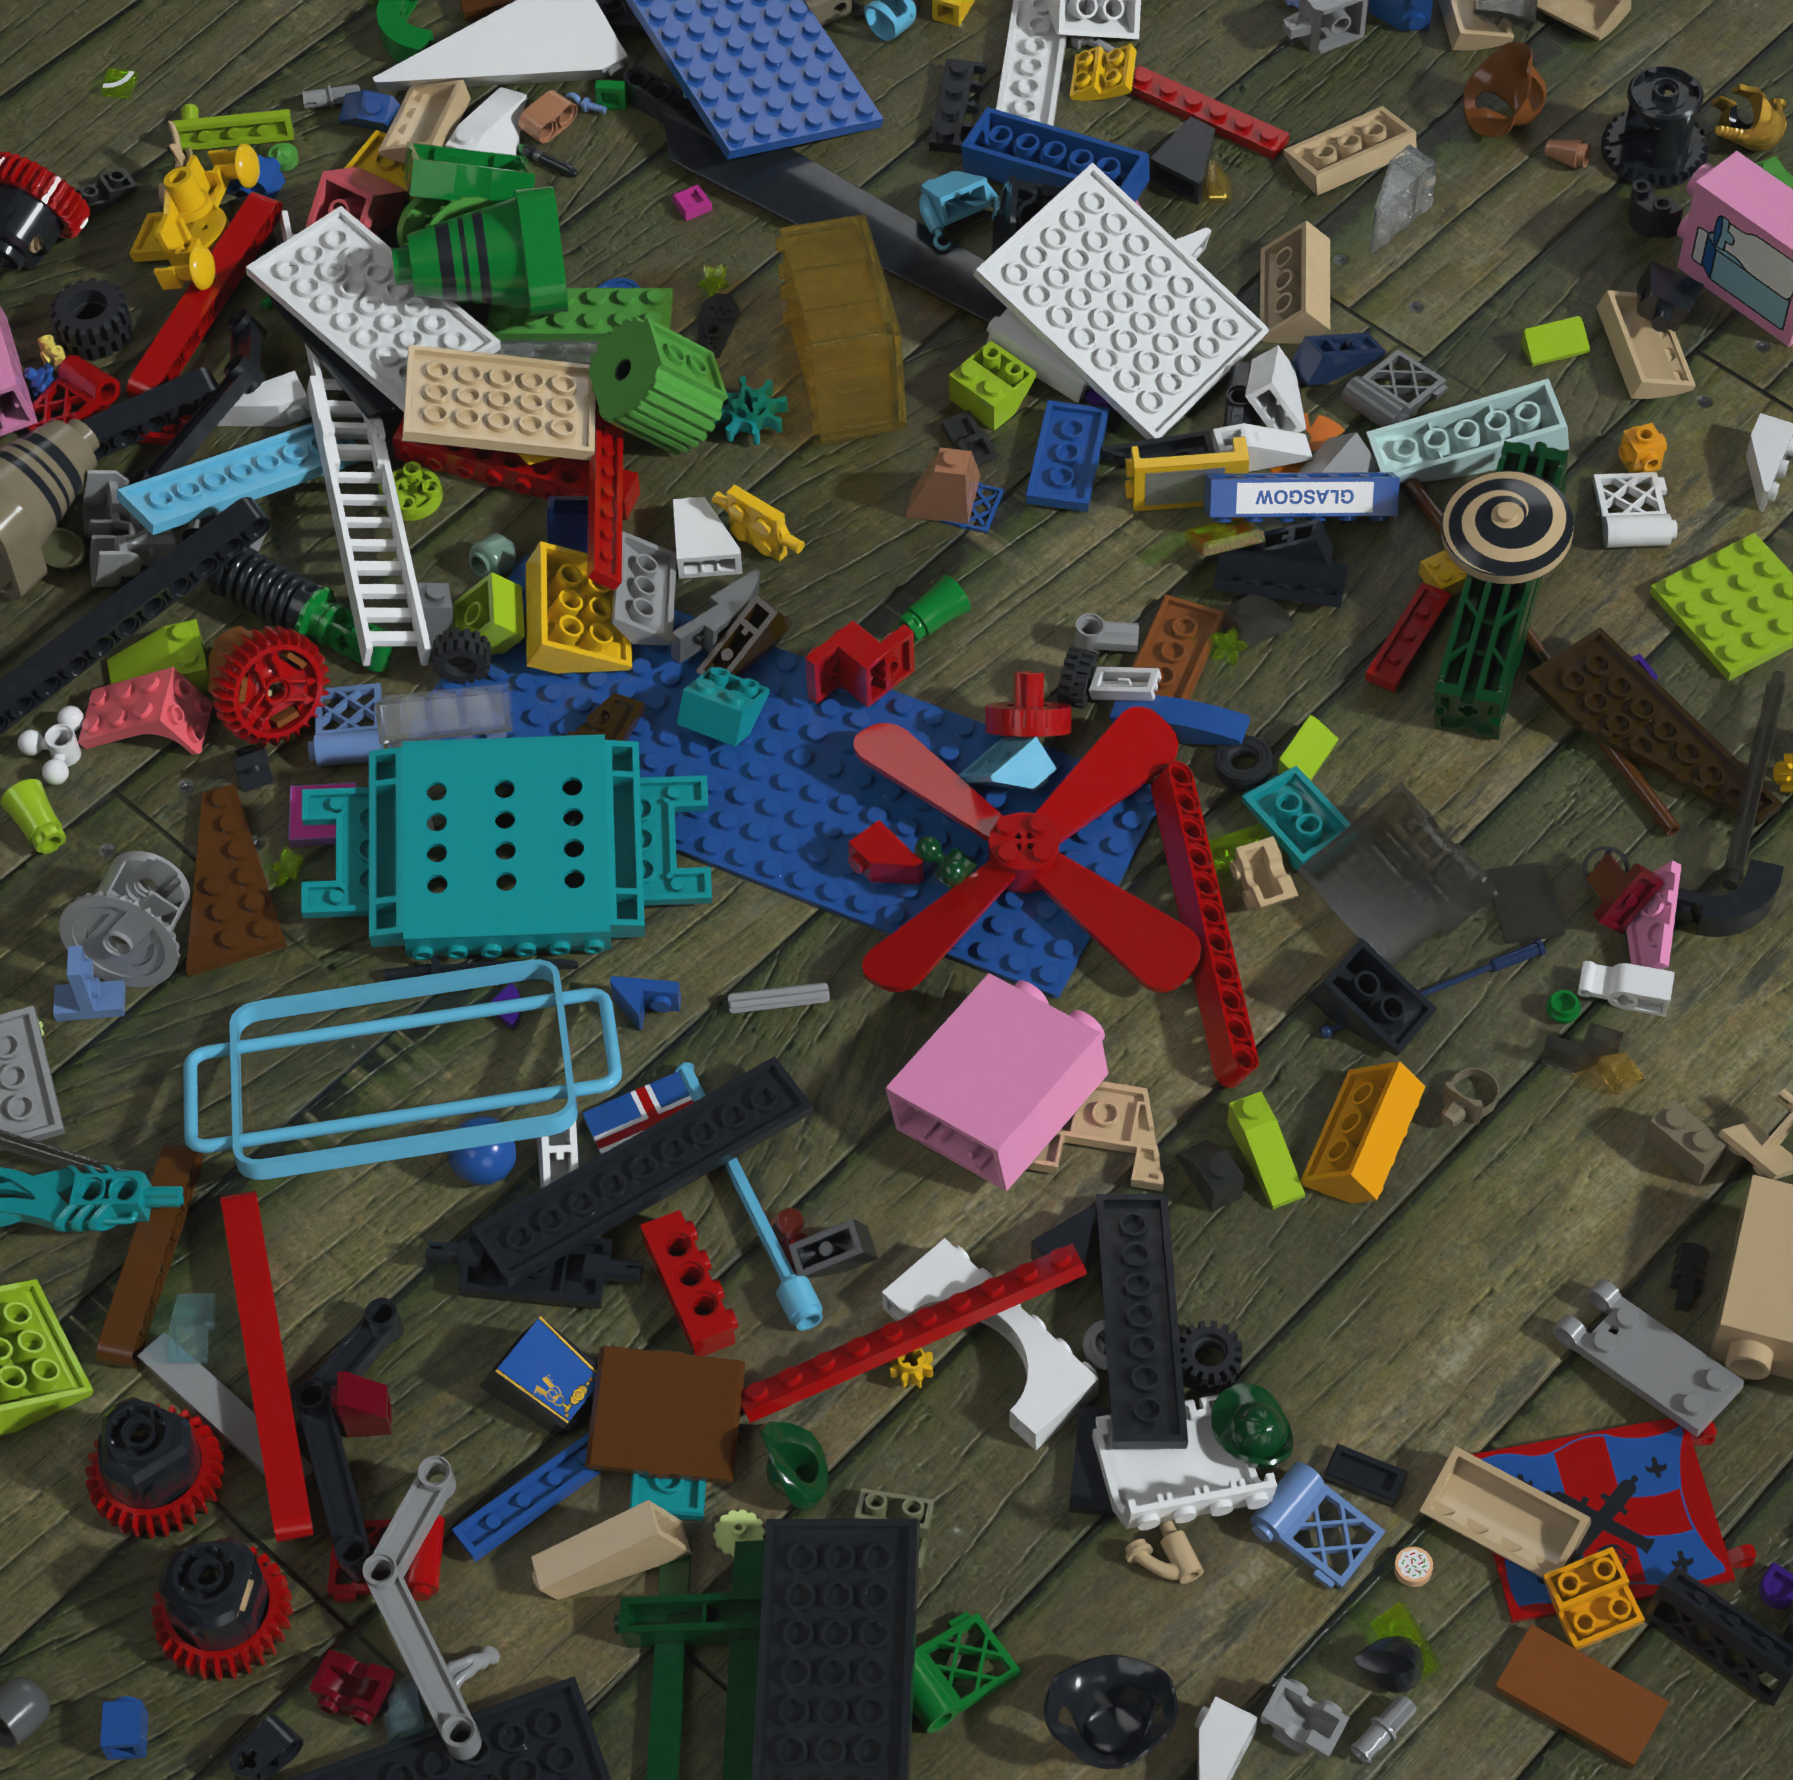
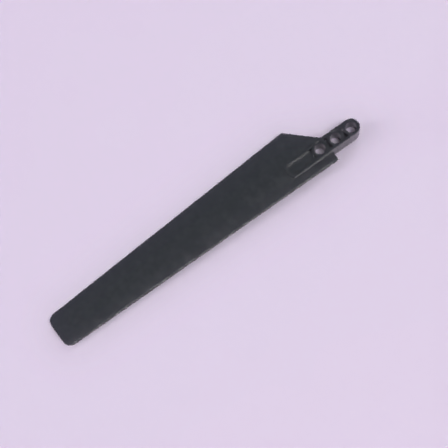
M634 67L626 71L624 81L626 84L627 102L665 125L669 162L987 324L995 316L1000 317L1007 309L1000 300L973 276L975 270L985 262L984 259L944 236L937 240L941 246H946L951 242V246L944 251L938 250L933 244L935 234L931 235L925 225L789 147L727 160L689 99L684 98L683 90L645 68Z

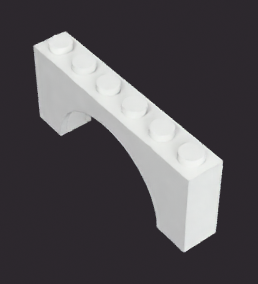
M944 1238L882 1291L883 1309L895 1321H898L916 1313L921 1308L930 1307L950 1298L955 1293L964 1292L993 1277L986 1269H978L970 1261L968 1254L959 1245L953 1246ZM1018 1304L980 1322L1003 1335L1013 1345L1022 1359L1027 1374V1383L1020 1399L1010 1410V1428L1036 1451L1079 1412L1080 1405L1086 1406L1098 1395L1099 1378L1096 1370L1088 1362H1080L1072 1354L1071 1348L1063 1339H1055L1046 1331V1326L1039 1317L1034 1314L1029 1315Z

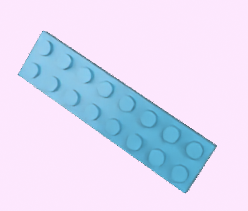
M313 423L117 489V500L152 535L221 512L240 498L251 497L255 500L323 476ZM336 439V444H357L352 439ZM340 461V469L363 461Z

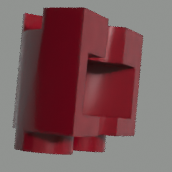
M329 1649L308 1690L319 1699L316 1706L321 1711L332 1716H337L338 1712L349 1715V1718L355 1723L369 1727L381 1707L396 1674L392 1669L374 1663L368 1666L358 1662L352 1656Z

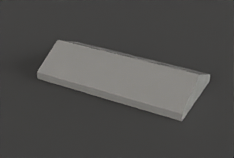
M622 531V583L615 591L613 590L611 623L632 644L670 646L674 622L676 553Z

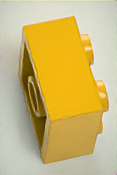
M1446 550L1420 561L1418 574L1425 583L1449 592L1452 596L1463 590L1467 573L1451 560Z

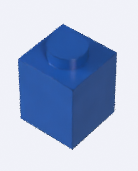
M122 1696L116 1698L115 1701L103 1702L100 1747L107 1760L146 1758L149 1714L142 1700L130 1696Z

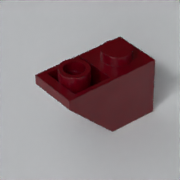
M345 1371L337 1372V1386H331V1404L333 1409L336 1408L337 1422L339 1425L343 1424L347 1438L392 1435V1400L387 1385Z

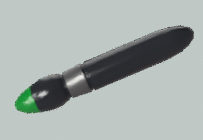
M518 145L519 152L526 156V158L534 159L565 176L577 177L578 172L571 165L543 151L537 150L532 145Z

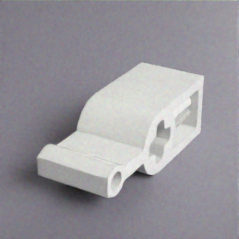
M1583 961L1578 995L1607 999L1611 1005L1620 1009L1666 1017L1671 1000L1675 972L1629 963H1621L1614 967L1595 964L1592 961Z

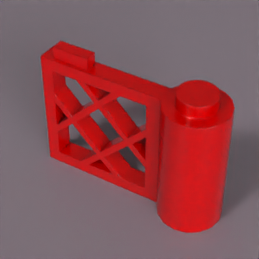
M70 355L61 362L58 369L59 377L32 403L35 415L44 413L43 420L24 429L31 432L54 419L66 424L72 419L80 421L87 419L99 405L108 406L116 401L120 393V383L116 378L78 355ZM61 390L65 391L64 399L53 401V398ZM85 403L79 411L71 413L73 405ZM64 408L63 415L51 418L52 411Z
M440 1515L435 1520L404 1576L414 1601H427L431 1596L439 1592L445 1520ZM392 1519L364 1521L367 1532H372L368 1537L370 1544L375 1549L378 1545L375 1541L385 1533ZM332 1542L327 1586L328 1595L334 1597L336 1603L358 1602L359 1595H372L367 1583H365L366 1581H353L351 1584L339 1585V1575L343 1571L335 1556ZM360 1555L352 1557L350 1561H355Z

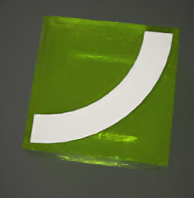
M108 68L100 88L102 96L130 99L138 80L137 72L134 70Z

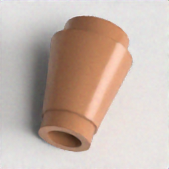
M1549 139L1545 147V156L1575 169L1579 167L1585 168L1589 163L1592 147L1591 144L1585 143V140Z

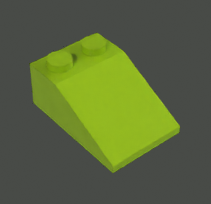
M197 619L164 626L107 659L111 684L174 667L203 694L209 693V667Z

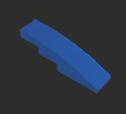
M1155 695L1154 701L1116 700L1109 716L1113 724L1120 714L1130 707L1142 706L1152 709L1172 727L1181 744L1241 745L1250 722V717L1246 714L1206 703Z

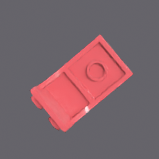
M174 667L92 690L78 743L85 749L137 735L153 734L172 739L182 745L192 755H196L202 751L212 712V702Z

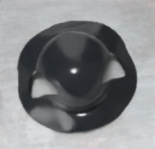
M1123 1655L1098 1656L1064 1669L1049 1684L1044 1704L1045 1721L1052 1736L1081 1760L1101 1769H1121L1139 1761L1154 1746L1169 1735L1175 1726L1178 1715L1177 1696L1170 1676L1153 1664ZM1161 1705L1165 1717L1161 1722L1152 1725L1154 1712H1156L1157 1706ZM1063 1707H1067L1070 1714H1072L1079 1734L1073 1727L1064 1725L1058 1720L1060 1710Z

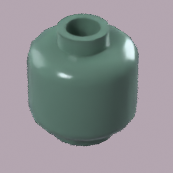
M498 533L489 534L471 546L469 552L470 568L477 576L483 578L491 572L501 576L510 571L516 563V549L513 542Z

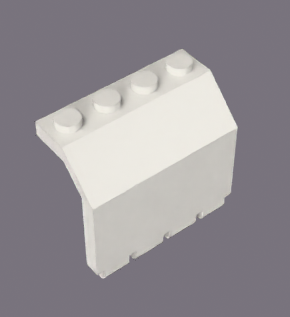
M1218 1395L1199 1398L1200 1410L1196 1409L1193 1399L1185 1400L1188 1432L1187 1449H1112L1110 1415L1096 1417L1097 1429H1093L1092 1432L1094 1446L1112 1509L1126 1529L1138 1527L1139 1530H1149L1157 1527L1162 1522L1175 1520L1176 1523H1186L1199 1515L1211 1513L1212 1516H1222L1236 1508L1247 1506L1248 1509H1259L1272 1502L1277 1489L1274 1473L1266 1474L1262 1482L1257 1475L1255 1467L1237 1461L1215 1439L1211 1428V1411Z

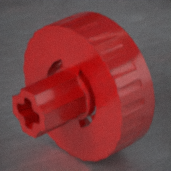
M1014 672L1013 702H996L985 705V732L994 735L1019 737L1067 735L1071 733V705L1044 702L1043 672Z

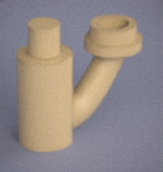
M1173 1521L1165 1522L1159 1527L1164 1537L1160 1543L1170 1563H1165L1151 1556L1153 1548L1150 1544L1146 1543L1145 1539L1135 1540L1125 1547L1127 1553L1125 1558L1128 1563L1138 1562L1152 1573L1168 1580H1179L1180 1583L1185 1584L1196 1580L1204 1573L1186 1534L1182 1530L1177 1531Z

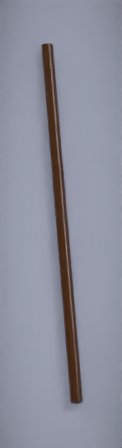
M1413 478L1402 483L1441 535L1443 511L1418 479ZM1529 628L1524 647L1538 666L1551 659L1552 655L1533 630ZM1593 738L1665 835L1670 837L1676 834L1681 826L1629 757Z

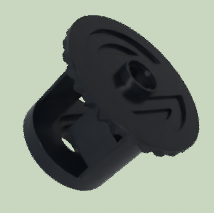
M1655 66L1638 72L1628 85L1626 95L1629 101L1628 112L1623 111L1620 116H1615L1612 122L1607 124L1601 139L1602 156L1607 165L1617 175L1633 183L1642 175L1656 188L1677 186L1688 182L1693 174L1702 165L1706 164L1708 159V138L1704 136V130L1698 128V123L1695 121L1701 111L1704 98L1703 89L1694 76L1682 69L1671 66ZM1665 90L1671 91L1673 95L1664 96Z

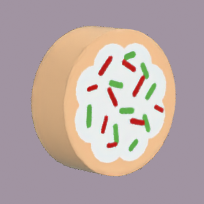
M1407 1547L1401 1550L1394 1564L1395 1576L1402 1584L1409 1587H1420L1426 1584L1433 1570L1431 1556L1419 1547Z

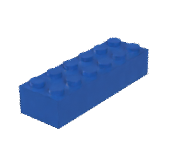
M989 107L986 108L961 145L963 172L986 177L1006 184L1009 176L1012 175L1016 176V180L1062 187V185H1069L1090 164L1094 163L1123 192L1136 202L1150 180L1148 153Z

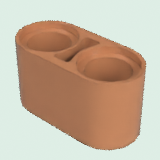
M550 90L522 112L518 120V127L542 144L547 143L574 121L578 110L577 105L554 90Z

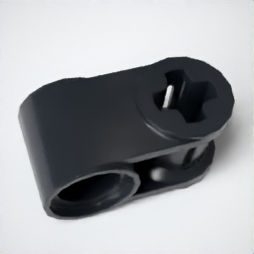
M276 1714L268 1716L231 1753L229 1764L234 1773L235 1780H271L285 1765L295 1759L304 1745V1739Z

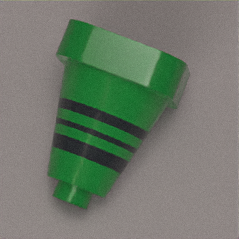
M553 186L514 190L513 198L408 233V247L391 248L396 286L413 284L415 297L527 309L530 316L568 312L566 278Z

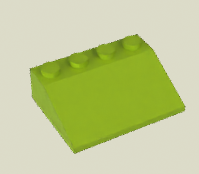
M37 1279L0 1286V1435L17 1432L90 1397L94 1392Z

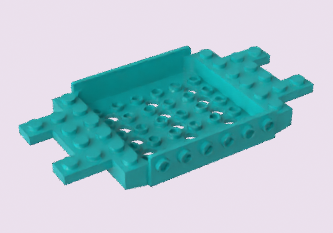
M605 734L402 741V747L369 751V787L302 789L303 826L336 824V880L302 882V917L369 916L371 947L405 946L406 956L413 957L416 960H429L433 956L463 959L467 955H482L487 958H496L502 954L513 953L523 957L533 956L540 952H550L553 955H566L570 951H585L589 954L602 953L604 950L612 949L611 938L645 937L644 906L712 903L711 867L677 868L675 812L708 811L707 775L640 778L639 742L605 740ZM575 780L582 785V790L577 795H567L562 789L563 785L567 781ZM500 783H509L514 787V793L510 797L501 798L496 795L495 788ZM441 785L447 792L444 798L432 800L427 796V791L431 786ZM569 811H578L582 814L583 820L577 826H569L563 821L564 815ZM502 813H508L515 818V822L510 828L503 829L496 825V818ZM433 816H442L446 819L447 824L444 829L433 831L428 828L427 822ZM569 842L581 843L584 847L583 853L577 857L566 855L564 847ZM502 844H510L515 848L516 852L512 858L503 860L496 855V849ZM436 846L443 847L447 851L446 858L440 862L431 861L427 857V853L431 848ZM576 872L583 875L585 879L583 885L578 888L568 887L565 884V878L568 874ZM510 875L515 878L516 885L511 890L503 891L497 887L496 882L499 877ZM436 877L443 878L447 882V888L441 893L431 892L427 887L431 879Z

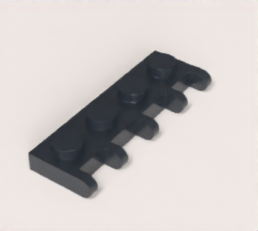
M946 58L929 141V151L962 154L961 145L964 142L961 141L962 134L968 135L974 127L972 123L965 122L966 113L976 114L979 108L978 103L969 101L970 93H980L983 88L982 82L973 80L974 74H984L987 68L985 63Z

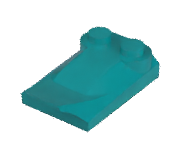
M1297 766L1279 776L1275 775L1266 780L1262 785L1243 793L1242 802L1270 835L1274 836L1277 843L1288 854L1289 864L1297 871L1310 872L1342 855L1356 839L1357 830Z

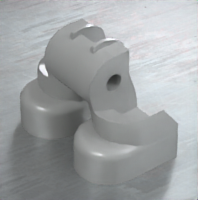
M87 470L82 520L84 536L86 539H91L89 563L93 588L116 587L120 584L121 577L139 575L141 565L151 566L171 551L176 543V536L172 529L152 535L117 500V489L128 486L129 480L116 470ZM114 528L126 530L129 532V535H117L116 537L113 535Z

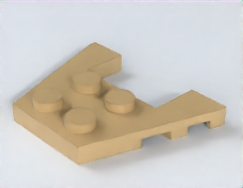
M1102 1081L1027 1168L1029 1170L1057 1174L1064 1143L1136 1154L1131 1177V1186L1163 1191L1164 1178L1161 1172L1160 1156L1155 1139L1147 1088Z

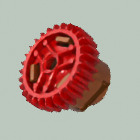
M236 626L225 631L214 641V647L208 661V692L216 699L212 702V705L218 710L216 715L223 721L224 727L231 731L232 734L252 745L257 743L265 747L269 742L277 746L279 738L289 743L290 734L293 733L300 737L299 728L302 726L310 728L307 721L311 717L318 718V715L315 713L316 708L325 707L320 699L321 696L329 695V693L323 686L331 682L324 675L329 671L327 665L323 663L326 658L309 638L290 628L284 629L283 627L276 626L273 630L265 626L263 632H261L260 630L253 629L251 631L243 626Z

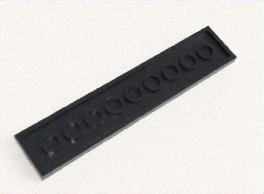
M774 1056L471 1228L472 1235L510 1288L813 1113V1105Z

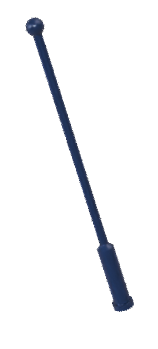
M1536 939L1531 944L1490 959L1487 965L1419 992L1423 996H1427L1490 970L1497 972L1535 956H1543L1546 954L1545 946L1540 939ZM1338 1023L1332 1026L1323 1025L1319 1028V1035L1327 1039L1331 1037L1333 1032L1345 1027Z

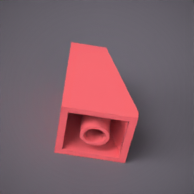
M359 167L323 171L305 227H309L342 206L377 236L399 218L407 190Z

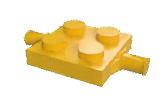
M735 484L726 492L727 496L719 491L714 494L712 503L726 510V513L729 515L730 533L737 540L747 542L757 548L764 556H770L779 562L787 555V547L797 554L803 550L805 542L790 534L785 524V514Z

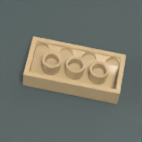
M1381 106L1284 149V156L1300 179L1318 196L1416 152V131L1385 107Z

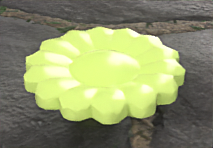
M744 1509L738 1512L731 1510L728 1515H722L720 1521L714 1526L716 1531L713 1533V1538L716 1540V1547L722 1549L724 1555H731L734 1558L735 1541L764 1540L765 1529L762 1527V1520L757 1519L756 1514L752 1512L747 1513Z

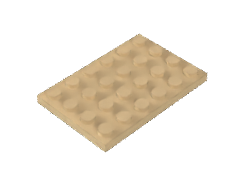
M409 345L402 441L591 460L595 453L596 396L592 390V382L588 372L590 365Z

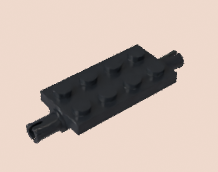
M476 1225L470 1226L468 1238L461 1240L460 1243L429 1240L427 1245L430 1248L426 1249L427 1263L457 1265L458 1269H460L458 1292L459 1295L601 1309L605 1287L609 1280L641 1284L642 1277L640 1276L643 1275V1261L612 1259L613 1242L612 1239L597 1237L510 1288L484 1253L483 1248L473 1237L471 1228Z

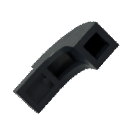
M1750 859L1742 885L1735 891L1724 895H1708L1679 888L1675 919L1681 922L1697 923L1696 935L1705 937H1725L1747 931L1761 922L1771 910L1782 879L1784 866Z

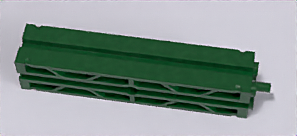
M1504 441L1496 471H1520L1536 475L1553 484L1565 496L1568 451L1552 447L1547 448L1544 442H1536L1533 451H1531L1530 445L1525 443ZM1467 574L1440 668L1439 680L1434 690V707H1436L1434 729L1460 733L1461 728L1473 730V736L1494 740L1500 739L1502 724L1505 721L1543 576L1523 583L1497 584L1483 581Z

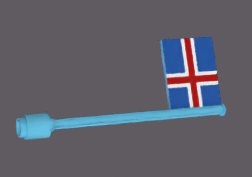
M684 1062L676 1068L675 1073L583 1112V1118L600 1154L602 1155L704 1097L705 1093L694 1073L695 1066L690 1062ZM734 1158L723 1165L781 1280L780 1286L776 1290V1296L790 1324L796 1326L800 1331L809 1330L822 1321L823 1315L821 1312L823 1307L809 1279L805 1276L794 1274L737 1158Z

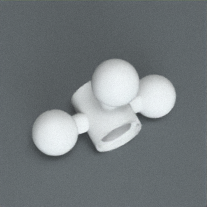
M66 706L59 711L57 716L58 724L53 725L47 730L45 738L36 730H26L18 738V747L25 755L34 756L43 749L49 750L52 759L44 764L42 776L51 785L64 783L69 775L68 766L75 764L81 757V750L74 731L81 728L84 715L75 706Z

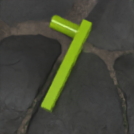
M185 104L181 108V120L172 121L178 131L182 151H186L188 147L191 150L239 146L240 144L250 145L294 140L290 109L199 118L198 107L194 104Z

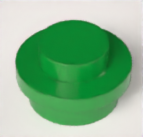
M1559 990L1552 994L1546 1002L1547 1015L1557 1023H1571L1580 1015V1001L1571 991Z

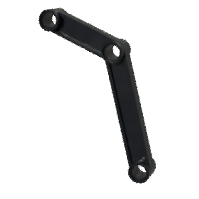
M242 309L233 315L226 326L231 332L230 358L223 369V373L226 375L225 378L147 470L141 469L129 478V485L181 468L243 394L247 395L254 392L262 384L265 375L260 371L261 343L267 336V330L247 309Z
M377 1298L367 1305L363 1318L309 1380L302 1382L294 1393L335 1556L346 1578L354 1582L365 1581L362 1571L363 1564L373 1552L337 1422L335 1408H332L331 1386H337V1372L345 1371L362 1377L385 1348L402 1336L404 1332L403 1322L395 1303L388 1298ZM319 1400L317 1403L310 1405L312 1402ZM362 1555L359 1559L350 1561L352 1557Z

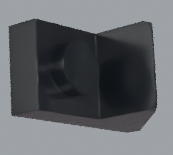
M255 743L254 745L251 744L228 752L244 792L274 782L268 764L269 758L266 749L261 744Z

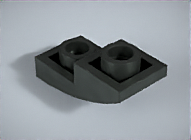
M125 168L97 174V183L75 188V192L80 193L82 199L86 200L90 208V214L109 208L137 191V185Z

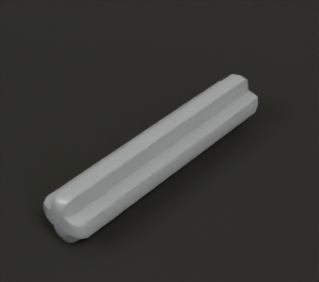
M822 982L730 993L728 995L730 1013H741L826 1003L830 999L829 986L827 983Z

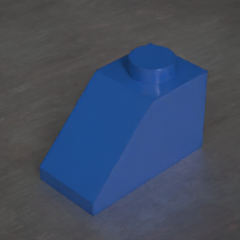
M367 90L346 93L339 122L388 132L401 105L392 95Z

